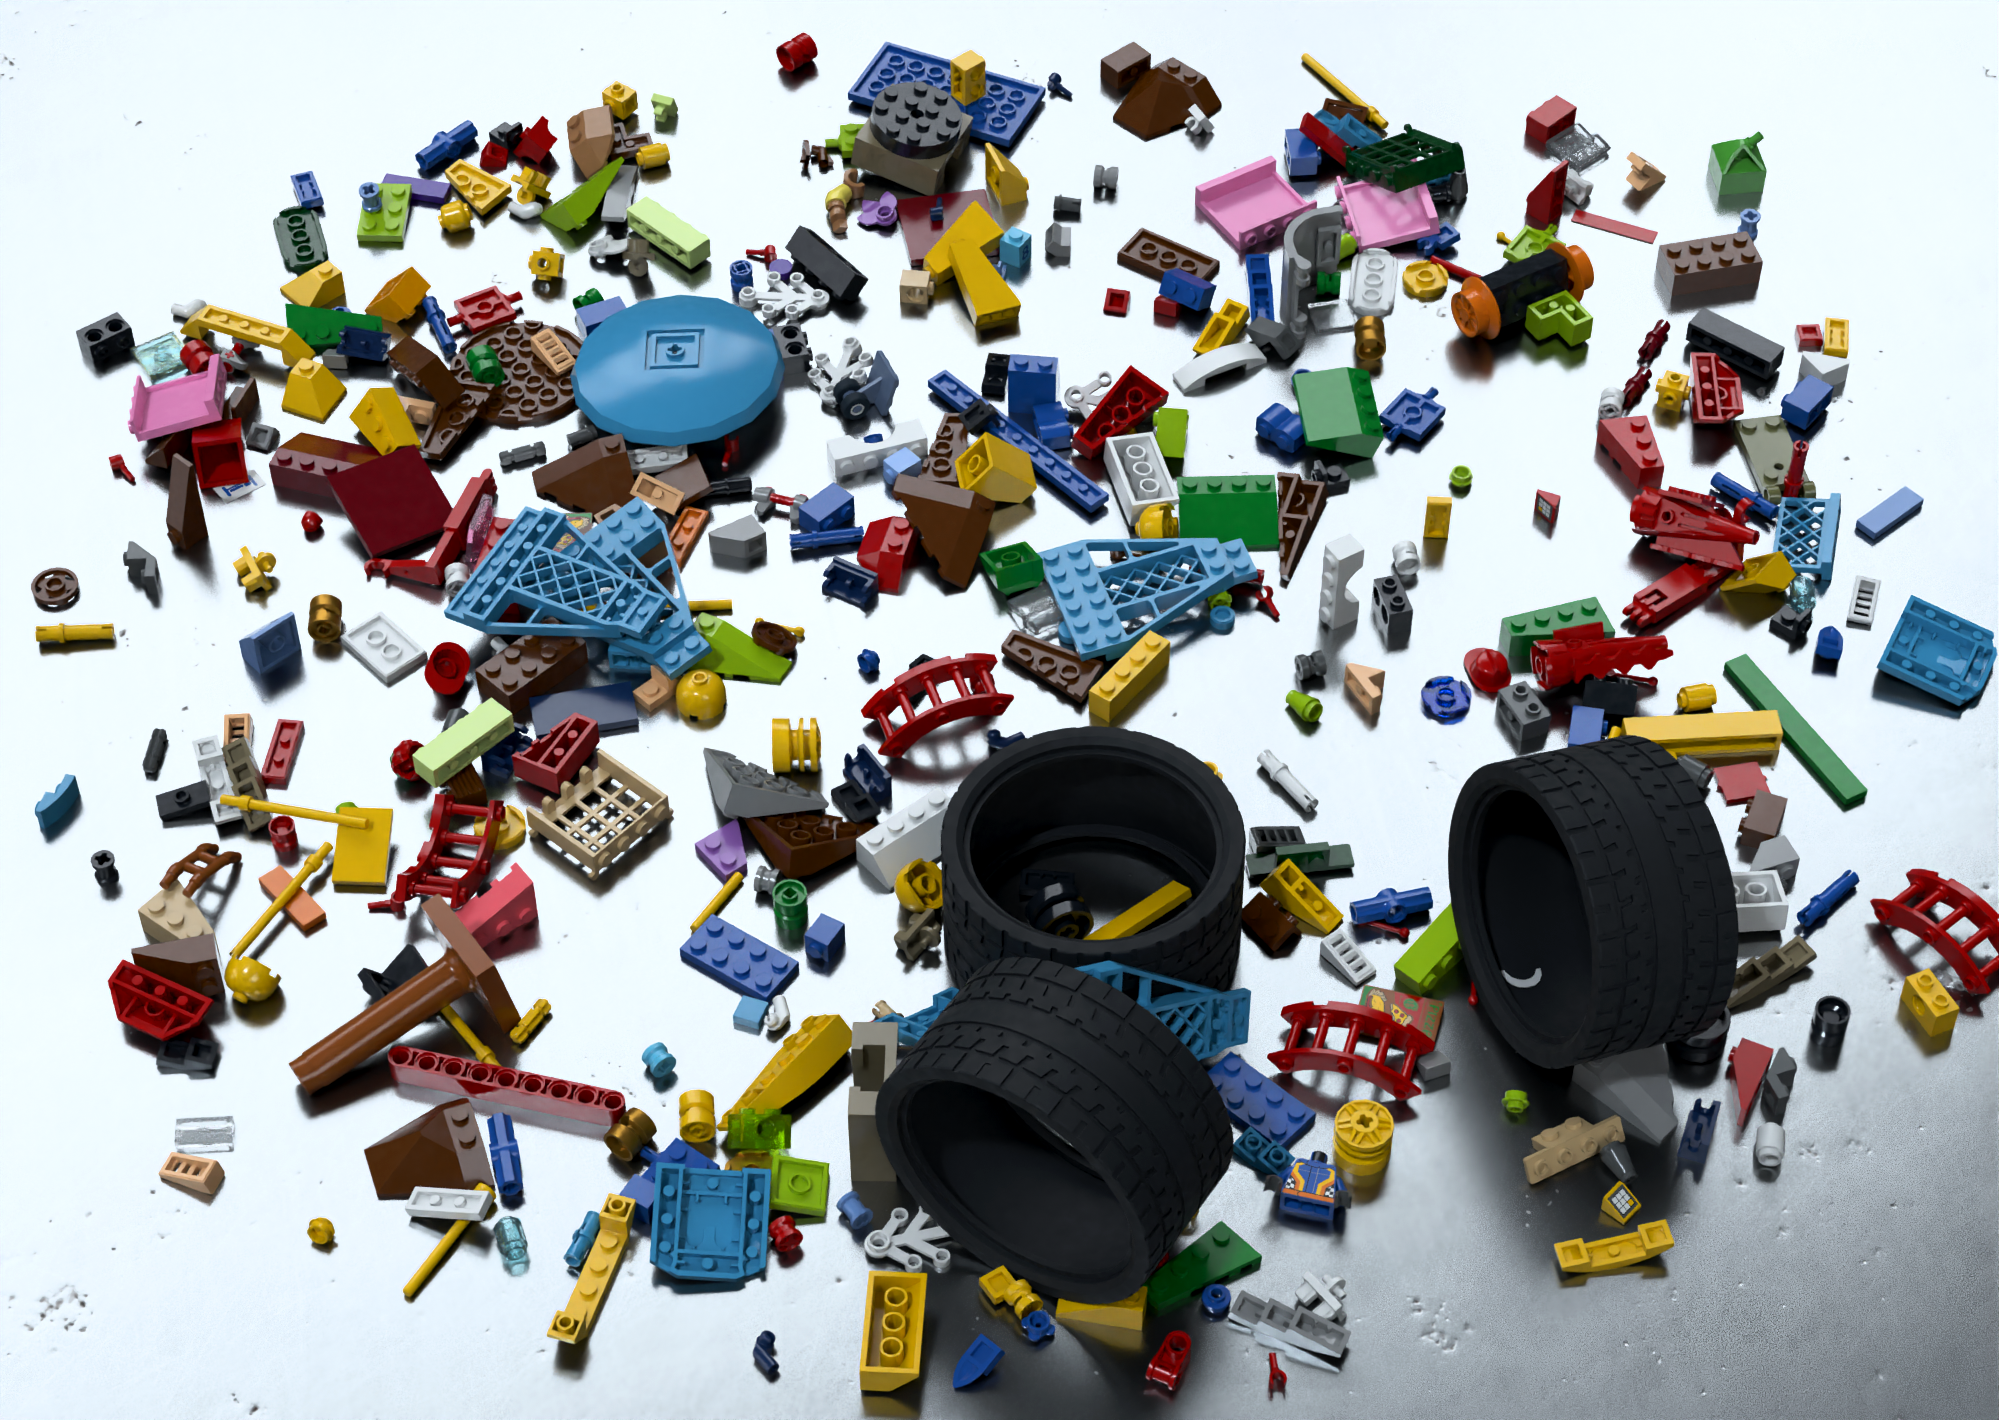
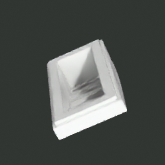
M1856 575L1847 620L1872 626L1881 580ZM1859 590H1862V591H1866V592H1871L1872 595L1866 594V593H1861V592H1858V591H1859ZM1857 597L1871 600V602L1859 600ZM1858 604V605H1862V606H1866V607H1870V608H1869V609H1864V608L1856 607L1855 605ZM1854 611L1868 614V617L1854 614Z
M1338 928L1321 940L1320 954L1355 986H1358L1376 973L1377 969L1341 928ZM1352 959L1355 960V961H1353L1352 963H1350L1349 965L1347 964V962H1349L1350 960H1352ZM1359 966L1363 967V969H1361L1357 973L1354 972V970Z

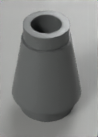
M1466 168L1450 175L1448 183L1451 188V199L1461 200L1468 193Z
M1616 1140L1601 1149L1602 1162L1622 1183L1628 1184L1637 1178L1638 1175L1635 1172L1626 1145H1622L1620 1141Z

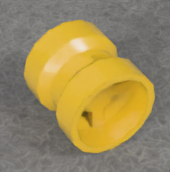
M1025 1279L1012 1283L1003 1294L1005 1301L1010 1306H1014L1015 1314L1020 1320L1028 1317L1033 1311H1040L1043 1307V1301L1037 1294L1032 1293V1287Z

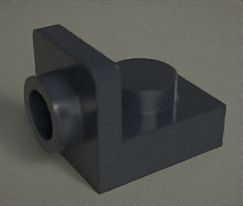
M518 121L511 126L507 122H503L489 132V139L501 147L510 150L523 140L519 137L523 132L522 123Z
M981 398L958 415L972 436L991 421L996 427L1001 424L996 418L999 413L991 403L986 405Z
M1320 459L1315 460L1314 470L1311 471L1313 481L1325 482L1328 492L1350 486V478L1341 463L1324 467Z
M1784 605L1771 618L1769 625L1795 640L1801 633L1805 634L1812 625V620H1810L1812 610L1806 608L1800 614Z

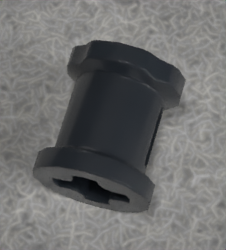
M1444 182L1439 186L1430 187V185H1427L1432 202H1451V188L1448 182Z
M100 850L92 855L90 862L96 870L94 876L98 883L109 885L119 878V871L114 866V854L108 850Z

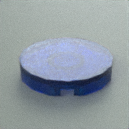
M1448 675L1436 676L1425 683L1420 693V701L1422 707L1430 715L1441 719H1455L1463 716L1469 710L1472 694L1471 689L1464 681L1460 680L1459 682L1454 680V677Z

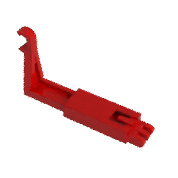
M484 469L480 477H471L443 525L444 534L427 562L425 559L387 560L373 558L364 564L366 575H371L374 569H382L385 578L393 574L429 584L441 585L445 578V568L454 562L460 550H466L493 502V497L498 487L495 483L492 469Z
M1748 497L1741 499L1734 509L1732 521L1745 526L1751 519L1745 512L1754 505V502ZM1733 543L1743 562L1744 544ZM1700 560L1691 566L1686 563L1634 594L1632 603L1624 607L1622 614L1626 617L1629 616L1632 622L1637 621L1636 625L1640 628L1651 622L1654 624L1706 593L1709 585L1735 569ZM1665 597L1667 598V599H1665V600H1663L1662 602L1659 603L1660 598H1662V599L1665 598Z

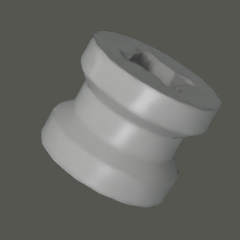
M760 865L754 878V891L761 892L764 890L772 895L773 888L782 881V870L774 869L772 871L768 870L766 866Z

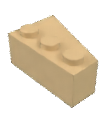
M178 879L167 890L161 889L138 909L143 931L161 943L214 933L219 953L215 932L192 898H187L183 895L184 887Z

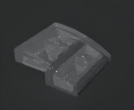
M1580 122L1575 123L1547 140L1545 147L1562 161H1569L1568 165L1580 169L1611 149L1609 144L1597 132L1591 135Z
M1047 583L1007 601L1009 610L1021 617L1024 628L1036 636L1060 625L1064 621Z

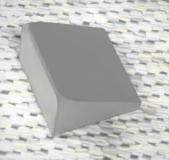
M327 349L323 353L322 360L326 368H348L349 355L336 353L337 349Z
M253 422L246 445L269 451L279 436L280 431L275 427Z
M1439 1050L1416 1057L1415 1065L1424 1081L1450 1073L1451 1061Z

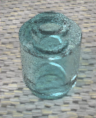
M1806 576L1794 578L1789 586L1792 609L1799 613H1802L1806 608L1813 610L1817 603L1814 583Z
M512 1216L501 1218L493 1228L500 1253L505 1259L510 1261L521 1259L526 1255L528 1247L522 1222L519 1218Z

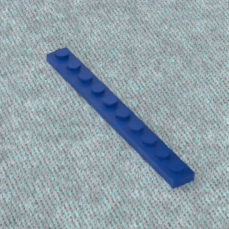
M946 369L928 379V388L961 413L980 398L986 405L989 404L987 400ZM995 407L999 413L996 418L1001 424L996 427L991 421L982 428L985 432L1030 454L1033 469L1089 512H1093L1109 501V494Z

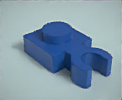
M1446 221L1439 225V234L1420 238L1417 241L1418 249L1420 250L1424 247L1425 255H1431L1437 247L1444 250L1460 241V233Z

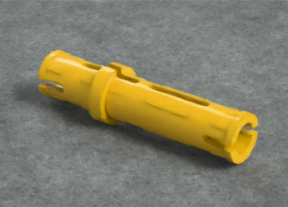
M59 623L56 626L35 627L37 630L35 631L36 642L59 641V643H66V641L114 639L115 637L113 635L115 634L113 623L65 625V623Z

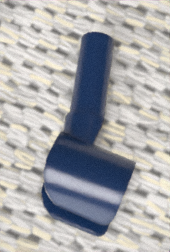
M1053 72L1048 77V89H1058L1071 98L1073 93L1061 84V76Z
M941 197L937 198L936 207L930 208L931 221L943 220Z

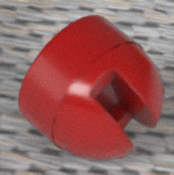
M306 511L301 519L302 527L307 532L316 531L323 523V519L313 511Z

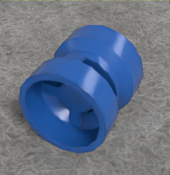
M736 260L731 263L729 267L731 288L736 292H740L743 287H753L752 264L746 260Z

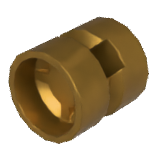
M1365 316L1358 319L1354 324L1357 355L1367 361L1381 358L1386 353L1383 321L1375 316Z
M320 594L311 599L307 628L311 638L321 642H330L339 637L343 606L340 599L336 596Z
M632 1107L620 1118L619 1123L614 1124L604 1135V1142L617 1157L625 1161H631L641 1150L642 1144H647L656 1134L657 1127L645 1112Z

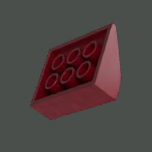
M300 432L278 447L269 462V469L273 485L335 498L326 482L327 476L381 457L382 455L374 447Z

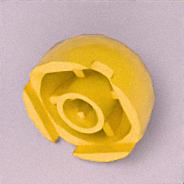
M1161 503L1147 507L1141 514L1139 522H1136V535L1140 536V539L1178 538V518L1173 517L1171 512L1175 510L1174 506L1171 503Z
M708 669L692 670L686 673L677 684L676 704L678 710L684 716L689 718L690 715L698 716V720L714 718L724 710V704L727 703V691L723 680L715 672Z
M923 858L914 860L901 868L894 884L895 894L899 903L910 912L921 914L927 908L935 910L943 906L942 870L932 861H922Z
M237 953L232 954L224 971L226 985L234 992L232 997L239 1002L247 1004L248 1000L258 1002L271 996L282 979L281 976L277 973L274 978L270 975L272 969L244 955L239 960L237 959Z

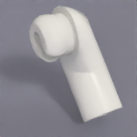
M511 201L507 208L509 212L525 220L531 219L543 212L542 205L537 202L520 205Z
M195 299L185 306L174 303L171 306V314L189 319L193 314L207 306V303L201 299Z
M783 995L773 998L772 1002L775 1013H770L771 1017L766 1016L764 1019V1024L771 1031L780 1030L790 1019L791 1015L786 997Z

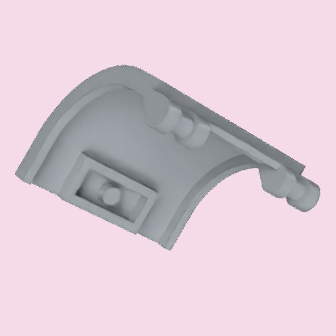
M1341 205L1321 207L1304 212L1297 216L1285 231L1279 314L1283 325L1288 326L1297 339L1306 337L1305 325L1307 324V315L1298 310L1299 291L1310 285L1317 284L1318 271L1332 274L1336 272L1337 264H1339L1342 233L1340 221L1343 214Z

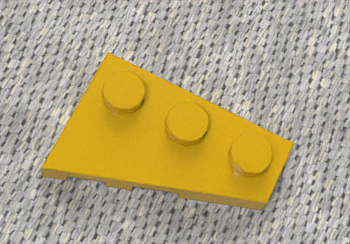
M461 159L445 170L446 179L482 216L512 192L511 184Z

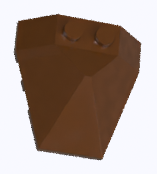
M1171 57L1141 74L1114 113L1113 120L1147 139L1170 131V128L1180 123L1182 126L1186 125L1184 123L1185 120L1193 116L1188 109L1194 104L1208 117L1221 108L1222 103L1205 75Z
M467 1097L436 1106L364 1149L377 1197H410L415 1186L474 1190L479 1183H483L491 1189L495 1188L484 1142L471 1103Z

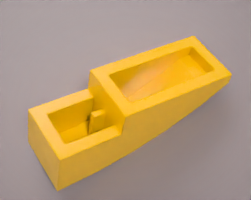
M1227 298L1219 313L1215 312L1192 348L1193 352L1203 355L1214 349L1230 345L1250 317L1248 306Z

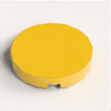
M1416 261L1409 264L1406 270L1403 271V287L1415 296L1424 298L1435 297L1447 289L1448 272L1438 263L1436 266L1431 264V261Z
M507 805L505 807L506 816L500 824L494 850L508 849L517 845L524 838L526 833L525 817L514 806ZM476 817L473 826L474 835L483 836L487 818Z

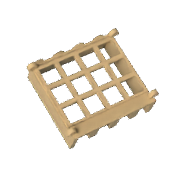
M602 749L597 751L599 767L592 772L590 768L583 766L579 771L580 782L576 786H573L568 781H564L560 787L562 797L555 802L552 798L546 796L542 800L543 812L541 814L530 806L526 808L528 826L532 828L528 831V834L536 837L541 833L592 871L588 874V877L593 881L598 878L599 871L602 868L610 865L612 860L620 853L627 851L632 843L645 836L655 824L663 821L665 818L669 819L674 813V809L669 807L667 794ZM610 777L623 785L612 795L599 788ZM628 789L640 797L629 808L617 800ZM593 791L605 799L594 810L581 802ZM645 802L652 805L640 816L635 813ZM610 804L623 812L612 822L599 814ZM575 806L587 813L576 824L564 817ZM628 816L634 819L623 830L617 827ZM593 818L605 826L594 837L581 829ZM559 820L570 829L565 832L554 823ZM610 831L617 834L605 845L599 842ZM577 833L588 842L583 845L572 835ZM593 845L599 849L596 853L590 850Z

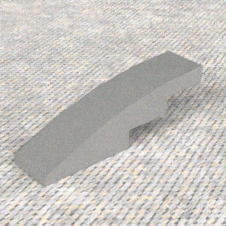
M621 165L606 191L601 221H625L627 217L626 209L631 206V197L635 191L634 182L638 175V166Z
M1243 1290L1239 1293L1228 1315V1318L1280 1341L1339 1358L1352 1333L1300 1305L1296 1311L1272 1298L1267 1303Z

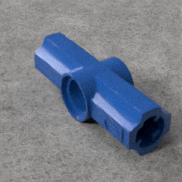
M466 120L448 133L440 131L433 137L430 145L415 154V159L420 168L425 171L446 157L454 159L461 152L462 146L478 136V130L473 122Z
M1428 886L1403 892H1397L1393 888H1386L1381 890L1374 898L1354 901L1349 904L1351 920L1354 925L1385 919L1388 923H1397L1403 920L1407 914L1433 909L1432 894Z
M503 1112L496 1113L487 1119L491 1142L489 1149L492 1166L496 1171L495 1175L499 1193L506 1194L507 1196L516 1195L523 1189L519 1166L521 1160L518 1142L514 1138L511 1116L505 1115Z

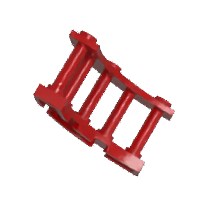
M965 653V657L952 659L951 656L934 659L893 679L895 683L886 690L881 688L860 711L863 718L879 720L887 740L877 751L878 754L901 758L921 737L944 724L971 716H1002L1014 700L1013 694L998 693L994 686L990 672L998 663L995 654ZM964 679H980L986 693L971 695ZM953 680L961 697L942 703L935 685ZM926 689L933 707L916 716L909 698ZM898 706H901L907 722L894 731L889 715Z
M435 794L429 829L433 830L429 842L424 841L417 855V862L419 863L397 874L394 901L407 902L414 899L417 895L435 896L439 893L442 898L451 899L450 908H459L465 905L474 896L485 875L490 873L491 859L496 846L500 824L506 816V809L503 806L504 801L490 800L489 807L456 804L452 794ZM459 814L487 818L483 836L451 833L448 830L451 816ZM448 843L479 847L474 860L441 856L444 845H448ZM439 867L468 870L459 879L432 876L435 869Z
M1911 869L1906 873L1910 882V886L1892 900L1875 898L1870 900L1874 914L1881 924L1905 929L1932 946L1952 966L1969 994H1988L1991 991L1985 979L1999 969V914L1979 895L1952 878L1947 881L1938 877L1939 874L1937 872L1925 869ZM1915 895L1916 897L1925 898L1913 908L1904 905ZM1938 902L1955 909L1937 924L1923 915V913ZM1963 917H1966L1979 930L1959 945L1946 930ZM1987 938L1998 955L1981 969H1978L1967 953Z
M1306 1001L1282 1008L1280 1016L1291 1025V1029L1284 1050L1269 1053L1267 1059L1284 1074L1302 1070L1334 1071L1355 1076L1375 1084L1399 1101L1421 1095L1422 1090L1410 1081L1416 1057L1432 1052L1435 1042L1409 1023L1403 1026L1393 1021V1016L1388 1013L1348 1002L1328 1001L1327 1005H1314L1313 1001ZM1317 1027L1312 1047L1296 1048L1301 1031ZM1329 1027L1349 1029L1343 1052L1323 1049ZM1360 1031L1380 1038L1374 1061L1354 1055ZM1390 1043L1406 1053L1400 1074L1384 1066Z

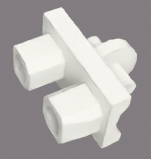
M1568 168L1564 195L1578 205L1584 203L1586 196L1591 195L1594 184L1589 180L1585 181L1574 169Z
M1307 1270L1302 1275L1305 1282L1295 1291L1297 1298L1307 1307L1318 1297L1322 1303L1312 1312L1329 1321L1336 1317L1342 1321L1347 1317V1314L1342 1310L1343 1306L1335 1296L1340 1300L1347 1296L1343 1290L1346 1280L1342 1276H1336L1332 1279L1326 1274L1322 1278V1281L1326 1284L1324 1287Z

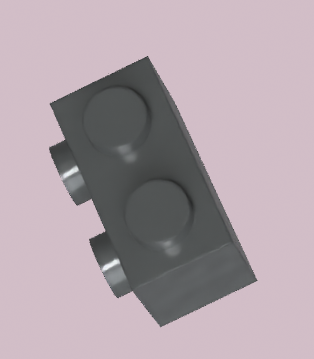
M1526 680L1498 690L1496 708L1521 742L1548 733L1551 721L1550 710L1541 703L1535 689H1531Z

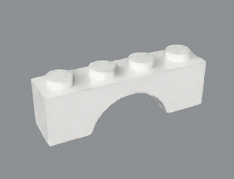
M919 418L897 423L893 434L886 440L877 443L860 442L850 435L826 440L827 459L835 477L883 466V460L904 447H907L918 457L928 455V437Z
M1351 534L1325 544L1318 614L1320 619L1327 623L1332 630L1358 619L1360 601L1351 593L1346 585L1350 578L1363 567L1365 549Z

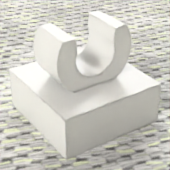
M1196 104L1188 109L1193 116L1187 118L1184 123L1188 128H1191L1190 130L1194 135L1199 134L1202 127L1207 133H1210L1215 128Z

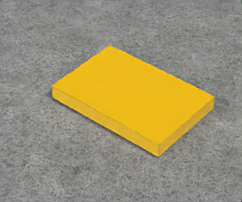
M340 807L339 814L368 818L369 827L363 829L338 824L332 883L340 885L386 886L394 816L393 808Z

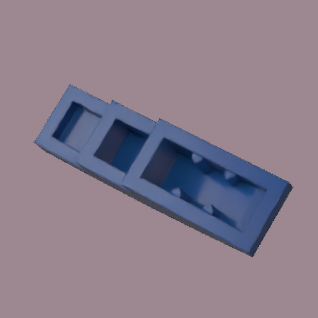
M1246 254L1245 263L1250 322L1252 323L1259 316L1275 321L1269 254Z

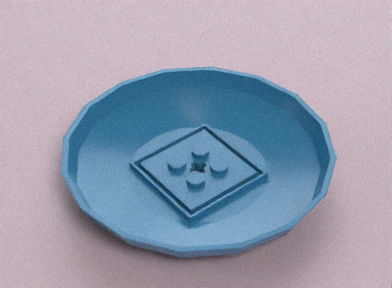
M680 294L640 301L608 316L584 339L570 378L576 405L598 428L614 435L622 433L623 439L633 443L675 447L715 440L752 422L777 396L785 365L778 340L750 311L719 298Z

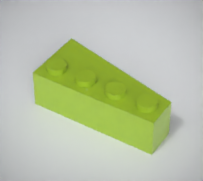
M1451 903L1393 965L1395 977L1420 996L1427 990L1432 989L1436 982L1463 958Z

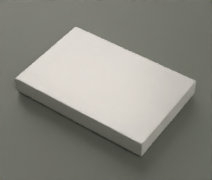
M382 611L340 636L341 642L386 683H389L428 658L427 651Z

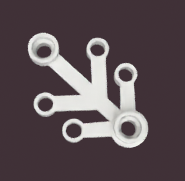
M778 272L767 274V284L776 288L781 293L756 292L750 286L743 287L739 292V303L746 308L754 307L758 301H779L775 304L766 303L762 306V316L767 319L774 318L777 313L785 309L786 318L794 320L810 308L816 311L825 309L830 301L829 294L821 289L814 290L804 282L803 274L798 272L790 275V285L800 289L804 294L796 293L783 283ZM796 302H802L798 306L794 304Z
M854 336L844 339L842 344L844 352L837 368L830 362L826 352L818 353L814 359L817 366L823 368L832 378L830 384L823 379L821 369L813 368L808 372L810 382L816 384L821 389L819 395L826 405L833 406L838 404L833 396V388L839 381L851 375L852 379L857 380L858 383H863L868 378L864 368L870 367L874 359L872 353H862L863 349L860 340ZM859 356V361L849 366L851 359Z
M1102 371L1098 374L1096 380L1084 387L1078 385L1069 387L1064 394L1065 403L1073 409H1079L1084 418L1087 419L1092 413L1088 405L1097 406L1110 390L1100 396L1090 394L1101 387H1109L1112 383V375L1108 371ZM1102 377L1109 378V380L1106 382H1103L1100 379ZM1073 394H1079L1080 397H1079V398H1073L1072 395H1073ZM1154 413L1142 422L1148 423L1153 421Z
M919 1206L918 1214L905 1232L893 1236L898 1227H904L908 1223L907 1210L895 1208L882 1230L871 1232L866 1237L864 1248L871 1257L883 1258L888 1256L904 1264L907 1272L919 1273L922 1270V1258L916 1254L909 1255L897 1247L908 1246L932 1258L936 1267L945 1268L950 1264V1252L943 1248L939 1249L925 1241L945 1238L950 1235L940 1226L921 1230L926 1222L933 1219L930 1215L924 1213V1209ZM896 1216H903L904 1218H903V1219H896L895 1217H896ZM944 1256L946 1259L938 1260L937 1257ZM912 1262L918 1263L917 1266H911L909 1264Z

